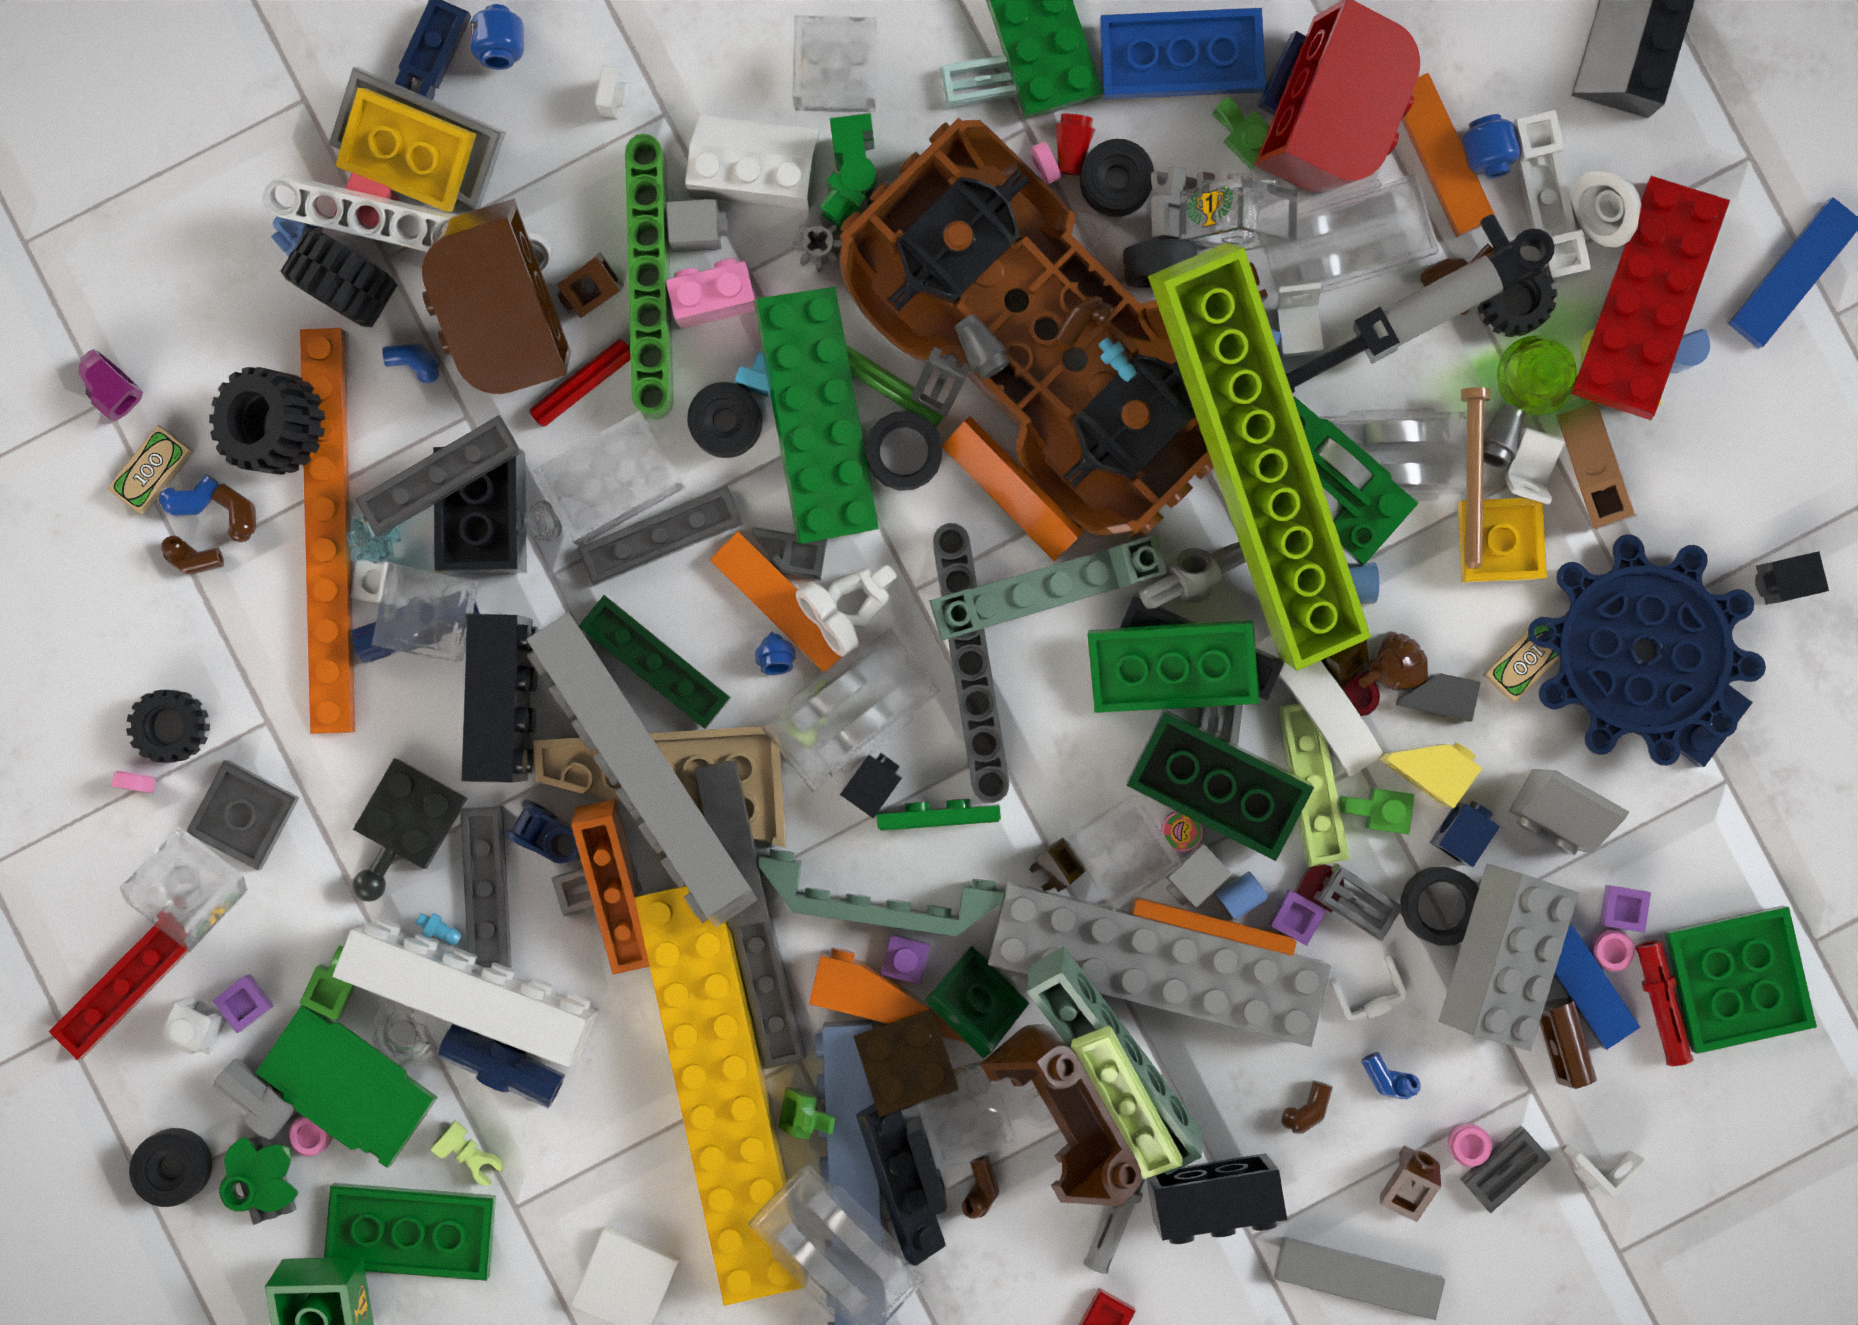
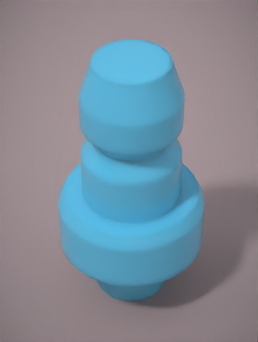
M1107 337L1098 344L1104 352L1100 356L1104 364H1111L1115 370H1118V374L1123 380L1128 382L1137 375L1135 367L1128 363V358L1123 353L1125 348L1120 341L1113 344Z
M423 913L420 914L415 924L424 928L421 933L428 938L434 936L438 939H443L449 945L456 946L462 936L458 930L449 928L447 924L441 921L442 917L436 913H433L431 917Z

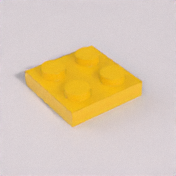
M1529 498L1484 499L1482 565L1479 569H1468L1465 563L1466 500L1457 502L1461 583L1540 580L1547 578L1543 503Z

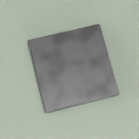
M224 760L186 833L256 870H261L300 797L229 760Z

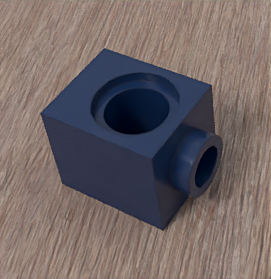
M1471 801L1468 805L1458 802L1455 808L1450 810L1429 843L1462 865L1474 867L1500 826L1490 820L1493 813L1479 803Z

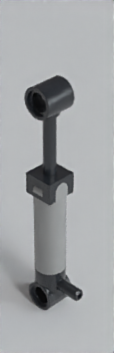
M1490 214L1480 221V225L1494 248L1492 252L1384 309L1379 307L1354 320L1353 330L1357 337L1289 373L1285 372L1291 392L1294 393V388L1363 351H1365L1371 364L1397 351L1400 345L1526 279L1538 277L1545 271L1554 255L1555 246L1553 239L1547 232L1531 228L1522 231L1514 240L1509 242L1495 215ZM1525 246H1533L1540 251L1541 259L1536 262H1529L1521 256L1520 249Z

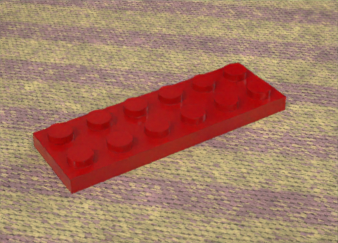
M1650 176L1641 198L1638 227L1630 241L1624 245L1572 389V395L1648 420L1653 419L1730 203L1729 199Z

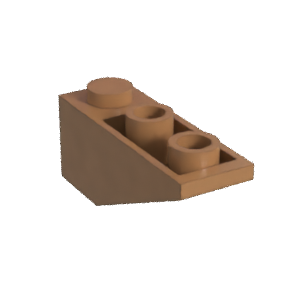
M1592 402L1556 415L1593 528L1598 530L1636 517L1637 514L1598 403Z

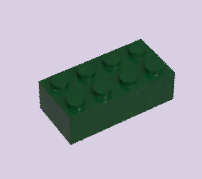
M1163 709L1127 779L1126 785L1274 861H1277L1314 789L1311 782L1166 709Z

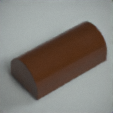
M1563 998L1546 1002L1539 1023L1557 1083L1578 1089L1596 1082V1073L1574 999Z

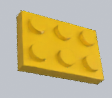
M358 88L335 166L390 187L391 190L442 211L452 212L477 134L369 89Z

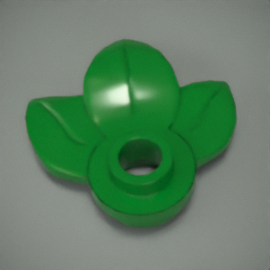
M242 1137L233 1143L224 1158L227 1175L222 1180L219 1188L222 1203L230 1210L237 1212L247 1211L255 1207L270 1213L278 1211L294 1201L298 1191L293 1185L283 1179L291 1164L290 1147L273 1144L256 1151L252 1142L246 1137ZM241 1182L247 1185V1196H240L237 1193V1183Z

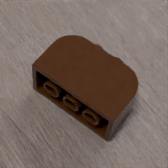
M515 198L455 216L445 222L438 230L423 261L422 278L426 291L422 295L429 315H436L442 329L438 331L441 347L446 355L452 354L461 376L478 390L492 394L510 393L566 376L571 349Z

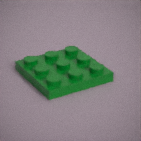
M1777 906L1664 931L1691 1052L1699 1054L1817 1028L1788 906Z

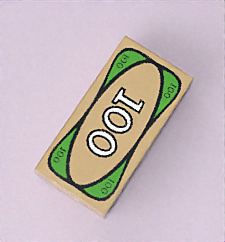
M157 425L107 489L137 513L144 515L194 451L166 429Z
M1544 625L1538 626L1535 629L1536 638L1549 629ZM1527 629L1493 663L1483 676L1511 703H1516L1559 659V656L1551 649L1534 645L1528 637Z

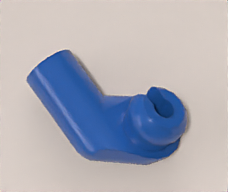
M413 343L383 347V361L386 367L409 365L417 372L418 380L423 383H431L439 378L440 374L437 369L439 362L437 357L421 344Z
M205 474L193 490L175 491L174 488L164 489L159 496V502L163 510L170 515H197L210 503L212 495L220 483Z
M1379 1052L1371 1053L1361 1060L1379 1094L1398 1099H1409L1419 1093L1421 1083L1418 1077L1410 1073L1388 1070Z

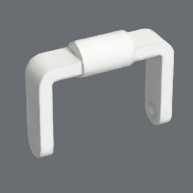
M1390 955L1384 957V962L1397 993L1387 997L1384 995L1362 1004V1007L1357 1010L1350 1011L1336 978L1329 980L1345 1018L1350 1021H1357L1367 1017L1370 1020L1391 1011V1006L1406 999V989Z

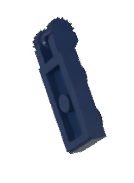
M429 0L398 66L400 72L394 83L410 90L413 78L422 81L418 94L433 100L435 89H439L472 17L470 13L443 0Z

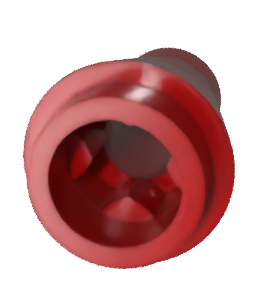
M1061 114L1060 123H1056L1057 158L1061 174L1081 175L1082 165L1096 130L1092 128L1093 118L1079 114Z

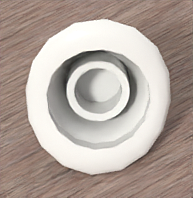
M1603 170L1589 171L1575 179L1570 189V201L1574 219L1579 227L1583 229V232L1594 242L1604 247L1618 248L1629 242L1638 227L1641 209L1640 197L1635 187L1618 175Z

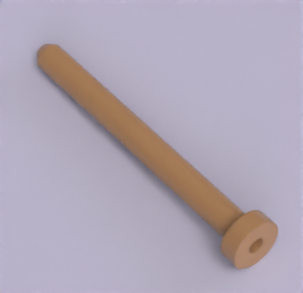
M1484 387L1461 389V401L1467 402L1465 563L1468 569H1479L1482 565L1484 402L1490 400V389Z

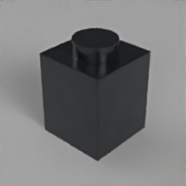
M1820 551L1756 565L1758 574L1755 576V585L1759 595L1764 597L1765 605L1829 591Z
M881 752L877 758L869 754L840 795L874 818L901 781L902 777L896 773L900 766Z

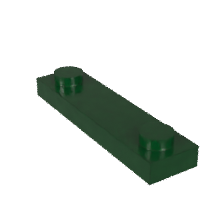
M606 595L602 596L578 626L704 729H707L731 699L727 693Z

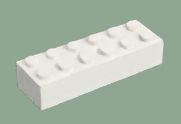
M377 919L376 923L368 922L365 925L350 930L332 977L567 1068L582 1055L599 1009L590 1006L591 1000L589 998L569 992L567 997L552 991V984L537 978H530L529 982L514 977L515 970L497 963H492L490 968L482 967L475 964L477 956L468 951L454 948L453 952H449L438 947V940L432 937L428 938L422 934H415L414 938L400 933L401 926L387 920Z

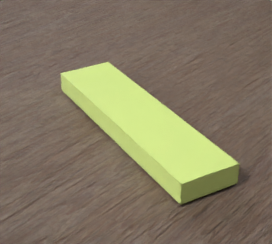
M1299 703L1279 706L1277 709L1289 772L1311 782L1314 786L1298 818L1307 866L1313 867L1350 860L1328 743Z
M1111 1025L1072 1039L1071 1049L1078 1057L1136 1158L1143 1179L1182 1166V1156Z

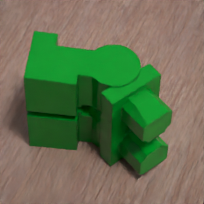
M871 113L829 118L837 172L840 171V176L833 171L827 179L826 183L829 194L819 207L823 212L821 214L822 218L831 226L836 225L839 232H842L840 228L851 214L857 210L862 214L873 203L870 197L877 189L874 165L866 158L865 150L875 149Z

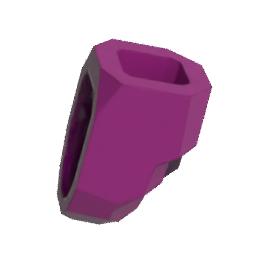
M92 349L81 358L79 375L85 383V394L91 399V404L112 421H117L126 416L141 400L143 391L120 368L99 351Z

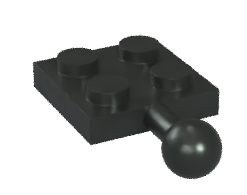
M394 758L352 829L382 846L370 868L360 871L355 876L352 883L354 894L362 901L371 902L379 899L386 889L384 875L396 854L422 869H427L468 798L401 760Z

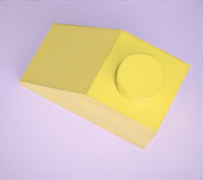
M1457 742L1453 746L1450 744H1436L1385 752L1378 759L1440 805L1447 808H1455L1483 769L1473 762L1476 755Z

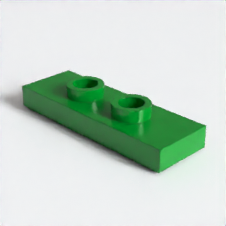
M970 799L946 800V808L930 809L929 802L905 803V811L877 813V828L883 831L999 822L1001 820L1000 805L971 806Z

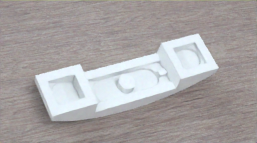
M1554 109L1517 118L1514 120V126L1521 149V155L1517 160L1530 228L1541 229L1547 232L1553 239L1555 246L1554 255L1546 268V273L1548 277L1552 276L1554 279L1590 270L1591 266L1583 229L1577 230L1560 156V152L1565 147L1557 111Z
M1271 635L1256 645L1257 649L1278 657ZM1321 660L1298 671L1284 662L1278 679L1281 678L1326 740L1329 750L1350 778L1383 755L1369 728Z

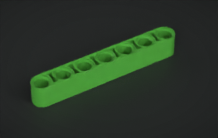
M639 134L629 140L625 150L632 400L637 409L647 418L656 420L668 415L673 406L671 301L666 280L670 279L667 161L663 149L656 138L649 134ZM644 150H653L656 152V156L651 163L642 165L636 162L639 153ZM650 189L657 192V197L653 203L649 205L637 203L638 196L644 190ZM652 229L658 232V238L653 244L648 246L639 244V236L645 230ZM649 269L657 270L659 272V279L655 284L651 286L640 284V276L643 272ZM650 309L660 311L661 315L657 324L650 327L641 325V317L644 312ZM651 349L661 351V360L656 366L645 367L642 365V357L645 352ZM652 389L662 391L663 398L658 406L647 408L643 405V397L646 392Z

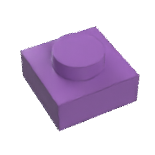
M1605 884L1599 925L1645 933L1651 892Z
M1288 889L1268 925L1307 946L1326 910Z
M891 934L881 975L921 985L930 943Z
M251 974L242 977L213 1000V1003L236 1033L242 1032L274 1007Z

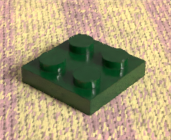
M973 946L969 947L924 999L983 1059L993 1052L1030 1004L993 966L988 965V961Z

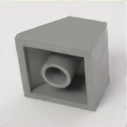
M1544 769L1531 770L1509 812L1520 817L1517 822L1518 825L1537 835H1540L1542 830L1555 837L1553 842L1555 846L1572 855H1576L1577 851L1593 853L1629 814L1628 810L1557 770Z

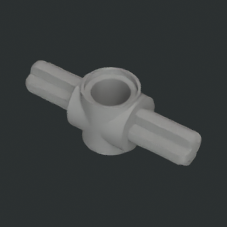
M1232 543L1212 554L1199 548L1183 550L1178 554L1176 564L1167 569L1168 574H1166V577L1140 590L1139 596L1143 605L1147 609H1155L1176 597L1190 603L1206 600L1211 595L1212 587L1221 582V574L1246 562L1240 543Z

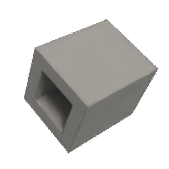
M716 199L667 202L669 244L674 252L722 249L721 236H728V220L726 211L720 212Z
M1201 842L1193 850L1187 852L1164 874L1171 882L1166 887L1167 891L1182 906L1188 901L1196 908L1232 875L1209 848Z

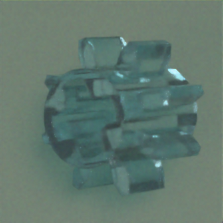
M364 515L358 519H352L355 531L346 533L349 547H353L357 560L365 557L376 564L388 556L395 555L392 543L401 541L397 528L377 536Z

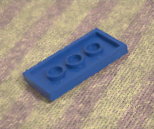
M1262 8L1100 15L1103 100L1264 92L1266 89Z

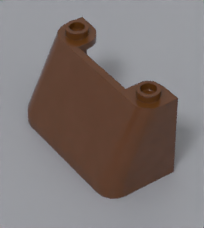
M1033 1024L1021 1028L980 1063L990 1081H1000L1004 1078H1009L1014 1086H1024L1032 1080L1068 1144L1054 1155L1057 1161L1062 1163V1174L1060 1180H1056L1051 1184L1061 1203L1121 1206L1135 1193L1141 1181V1170L1136 1158L1078 1057L1049 1026Z

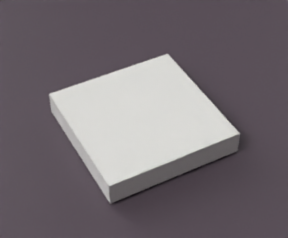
M605 1227L571 1307L613 1325H652L680 1258Z

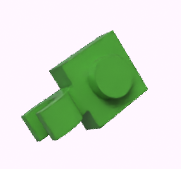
M1227 96L1215 108L1216 110L1212 114L1231 132L1223 142L1252 170L1255 167V161L1270 125L1255 110L1245 118L1238 105Z
M1371 788L1369 800L1341 796L1340 811L1367 816L1365 828L1409 834L1415 794Z
M341 945L337 948L330 967L323 964L316 966L299 1004L335 1021L342 1017L355 989V985L332 977L344 948Z
M786 1087L778 1128L794 1138L810 1139L813 1130L833 1134L835 1116L818 1112L817 1098L800 1088Z

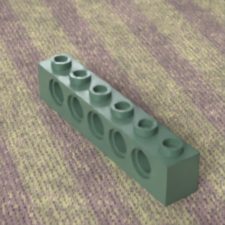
M1063 946L1029 965L1026 992L1070 1048L1072 1039L1111 1025L1182 1156V1166L1166 1171L1165 1174L1169 1175L1202 1158L1201 1127L1067 949Z

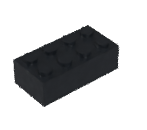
M467 613L462 781L522 782L528 781V773H533L534 749H529V732H535L536 710L535 708H530L531 692H535L537 689L538 674L536 669L531 667L532 663L527 657L533 649L526 640L539 631L538 627L533 626V619L520 615Z

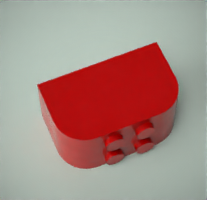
M1342 0L1313 17L1304 44H1302L1292 69L1293 71L1288 79L1279 106L1254 166L1313 193L1328 192L1364 179L1381 167L1386 156L1397 145L1399 133L1396 131L1401 119L1409 112L1413 105L1415 97L1412 91L1420 72V54L1417 44L1412 35L1403 26L1354 0Z

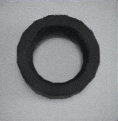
M911 411L893 412L881 418L870 430L865 444L867 463L874 477L884 486L898 491L915 490L927 484L938 472L942 460V441L936 427L924 416ZM908 427L916 430L924 437L928 445V456L925 464L918 471L908 475H900L891 472L884 465L880 456V447L883 439L889 432L897 428Z
M1429 867L1416 873L1406 883L1400 898L1401 906H1403L1401 915L1407 928L1418 938L1438 946L1456 945L1463 942L1479 888L1472 879L1462 872L1447 867ZM1436 882H1447L1455 885L1462 892L1465 899V913L1462 920L1456 926L1447 930H1436L1429 927L1421 919L1418 912V901L1421 893L1429 885Z

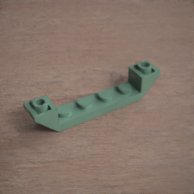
M1155 534L973 589H966L929 600L940 640L943 641L1168 574L1157 535Z
M770 849L769 856L762 855L759 857L758 863L759 868L791 911L806 915L958 936L1002 903L1004 899V891L996 889L997 882L972 879V885L963 884L958 916L951 915V908L927 905L926 912L910 909V902L887 899L886 906L870 904L871 897L860 894L846 893V899L842 900L829 898V890L806 887L805 894L798 893L802 861L793 860L794 852Z

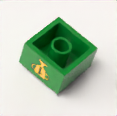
M363 1257L282 1259L265 1285L271 1325H374Z

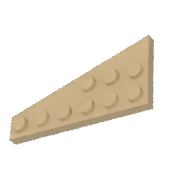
M779 725L649 733L703 816L704 811L694 769L736 759L753 839L786 848ZM581 738L533 741L536 782L606 800L616 798L617 803L623 804L615 792L622 787L621 784L618 782L613 786L593 758L600 753L598 749L591 752Z

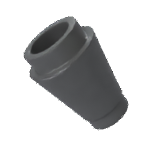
M975 314L966 317L954 327L973 374L978 373L982 380L995 375L1010 363L1006 355L1008 349L979 321Z
M1510 404L1503 405L1484 432V463L1498 468H1505L1510 461L1516 458L1523 419L1525 417V412L1521 408Z

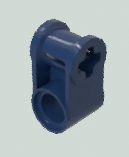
M524 798L521 803L523 810L513 828L507 829L504 836L514 843L558 864L579 860L580 855L571 824L557 817L555 813L540 804ZM564 833L570 835L574 841V849L569 856L561 854L557 847L558 839Z

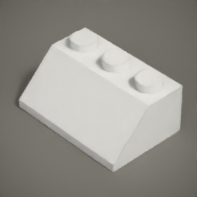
M700 115L690 142L685 180L686 188L691 197L810 211L820 132L816 129Z

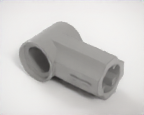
M238 1058L232 1060L221 1071L211 1087L245 1115L244 1121L248 1127L267 1139H274L296 1111L293 1109V1105L283 1101L282 1092L258 1076Z

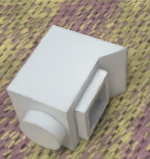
M193 997L176 1002L160 1036L167 1038L165 1043L192 1055L196 1052H203L210 1055L226 1018L220 1011L208 1016L195 1011L199 1000Z

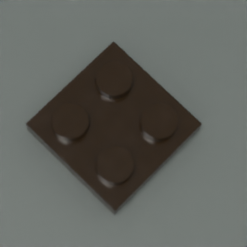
M933 1009L853 1036L880 1118L960 1090Z

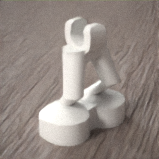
M888 565L881 568L875 574H872L868 568H863L831 583L828 591L811 581L797 590L796 600L804 614L819 627L830 648L836 654L843 657L858 646L855 627L866 628L884 604L888 602L889 596L885 590L891 586L897 576ZM863 589L868 596L856 615L844 614L837 610L836 603L842 595Z

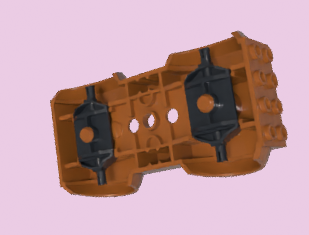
M958 117L951 125L945 122L932 134L929 139L932 144L921 155L915 152L902 164L899 169L902 174L892 184L886 181L876 189L870 197L873 203L862 214L857 210L842 224L840 228L843 231L840 235L842 245L840 268L846 289L868 321L902 352L915 359L926 361L934 347L942 350L939 357L951 355L957 358L954 364L959 368H962L964 362L967 364L969 362L954 327L966 317L975 314L979 321L1008 349L1006 355L1010 363L1004 369L985 380H982L978 373L973 374L971 369L967 377L1019 428L1016 452L1025 473L1078 527L1087 532L1100 536L1124 533L1128 538L1138 533L1143 537L1164 518L1158 511L1165 504L1173 508L1193 489L1188 481L1194 475L1201 480L1214 468L1157 301L1153 300L1140 304L1071 235L1076 218L1074 212L981 120L962 121ZM1013 289L1024 291L1029 298L1027 308L1019 313L1009 311L1004 303L1006 294ZM1093 296L1103 297V301L1113 307L1114 311L1106 324L1099 325L1091 319L1073 347L1062 343L1056 337L1047 341L1042 340L1034 332V325L1043 318L1053 320L1059 330L1071 309ZM1107 337L1113 344L1120 341L1125 348L1123 353L1128 358V363H1131L1136 369L1137 375L1128 382L1119 376L1118 370H1115L1111 364H1104L1100 358L1104 352L1098 344ZM1070 348H1080L1086 353L1087 364L1080 371H1070L1063 363V355Z

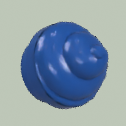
M773 631L770 632L755 651L756 664L760 666L761 672L766 675H781L793 669V661L796 659L795 649L781 635L775 634Z

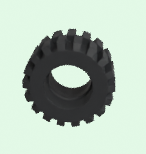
M315 229L305 230L281 269V273L287 281L363 327H373L398 287L393 277L332 237Z
M262 367L242 368L241 373L234 372L229 376V383L222 382L218 388L220 395L218 398L214 397L211 404L215 408L214 413L209 414V423L213 424L214 427L210 432L211 438L214 441H218L216 450L220 455L226 456L225 461L231 465L238 466L240 469L276 475H285V472L294 473L299 470V465L306 466L311 461L310 453H317L320 447L317 443L318 438L324 435L325 428H321V421L325 420L324 410H319L318 406L322 401L318 394L312 393L314 387L309 382L302 381V378L297 375ZM270 408V425L265 434L264 421Z

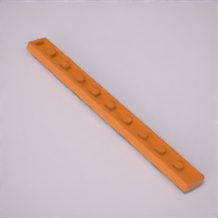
M341 328L300 329L302 381L309 382L314 387L312 393L318 394L322 401L318 406L319 410H324L325 420L321 421V428H325L323 437L319 436L317 441L320 447L317 453H310L311 461L306 466L303 465L310 734L355 732V704L351 632L353 630L352 599L350 598L351 549L345 331Z

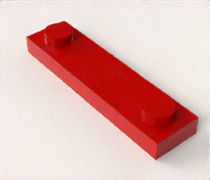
M171 913L165 914L48 1032L76 1060L83 1059L199 941Z

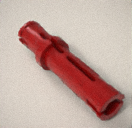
M1646 941L1635 945V950L1638 953L1645 979L1641 982L1643 991L1649 994L1656 1026L1666 1057V1065L1682 1066L1689 1064L1694 1059L1693 1055H1691L1673 988L1677 984L1675 976L1669 973L1662 941Z

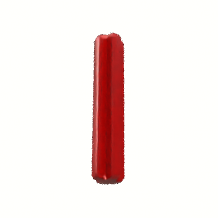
M622 339L615 341L532 406L529 412L533 419L541 427H546L631 360L630 347Z

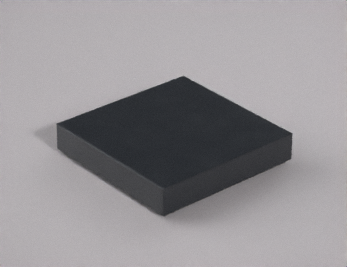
M921 1116L908 1119L906 1135L931 1214L934 1216L946 1212L948 1208L947 1191L924 1119Z

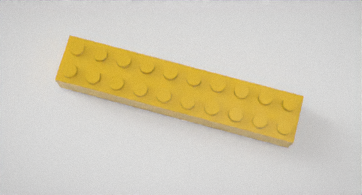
M686 885L681 888L674 886L640 894L635 897L723 1305L726 1306L805 1288L808 1273L793 1254L775 1237L788 1221L797 1229L798 1227L732 930L729 929L728 921L717 928L709 919L702 923L684 898L685 895L690 893Z

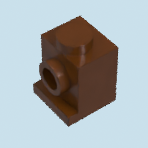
M601 252L560 279L556 284L560 289L557 292V296L563 306L570 313L576 311L580 318L620 292L624 286ZM589 278L593 280L596 289L593 292H586L581 286L583 279Z

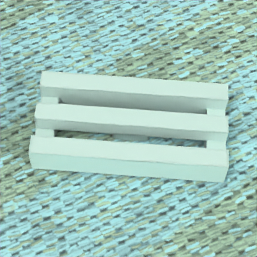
M999 55L941 65L940 73L947 109L1018 97L1015 85L957 95L953 94L954 91L1012 82L1010 72L951 82L950 76L1006 67V56Z

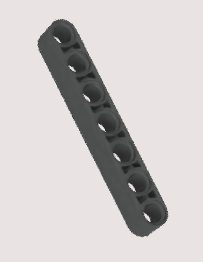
M947 523L940 526L933 537V551L941 597L953 594L948 590L946 580L950 574L955 572L966 575L969 580L968 589L976 588L975 568L967 531L956 523ZM944 534H958L963 541L962 548L954 554L944 552L939 544ZM980 629L969 634L950 638L948 643L972 788L980 800L986 803H995L1001 801L1007 795L1009 777L985 630ZM974 652L981 657L982 668L977 674L968 675L960 669L959 659L964 653ZM973 692L985 694L989 701V707L984 714L973 715L967 710L966 699L969 694ZM980 732L990 733L995 739L993 752L986 756L978 755L972 747L974 736ZM989 772L998 774L1002 781L1000 791L993 796H987L979 789L980 778Z

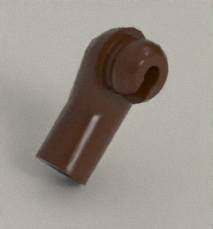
M222 483L214 491L212 500L229 510L230 527L228 535L230 538L239 543L246 542L256 530L255 506L249 499L225 483Z
M1313 1080L1307 1104L1298 1110L1294 1107L1286 1108L1281 1118L1282 1125L1287 1129H1292V1132L1295 1134H1304L1322 1122L1325 1118L1333 1086Z

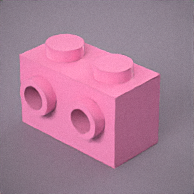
M735 258L725 259L714 263V269L698 272L697 268H687L675 272V278L666 280L674 318L680 329L755 311L753 300L756 297L746 261L738 263V260Z

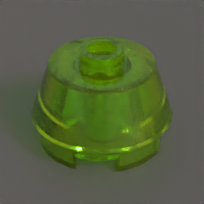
M1542 335L1523 337L1511 344L1503 353L1497 369L1498 388L1503 399L1508 404L1521 408L1525 414L1535 416L1551 414L1565 406L1573 396L1571 392L1578 375L1577 365L1571 352L1559 341Z

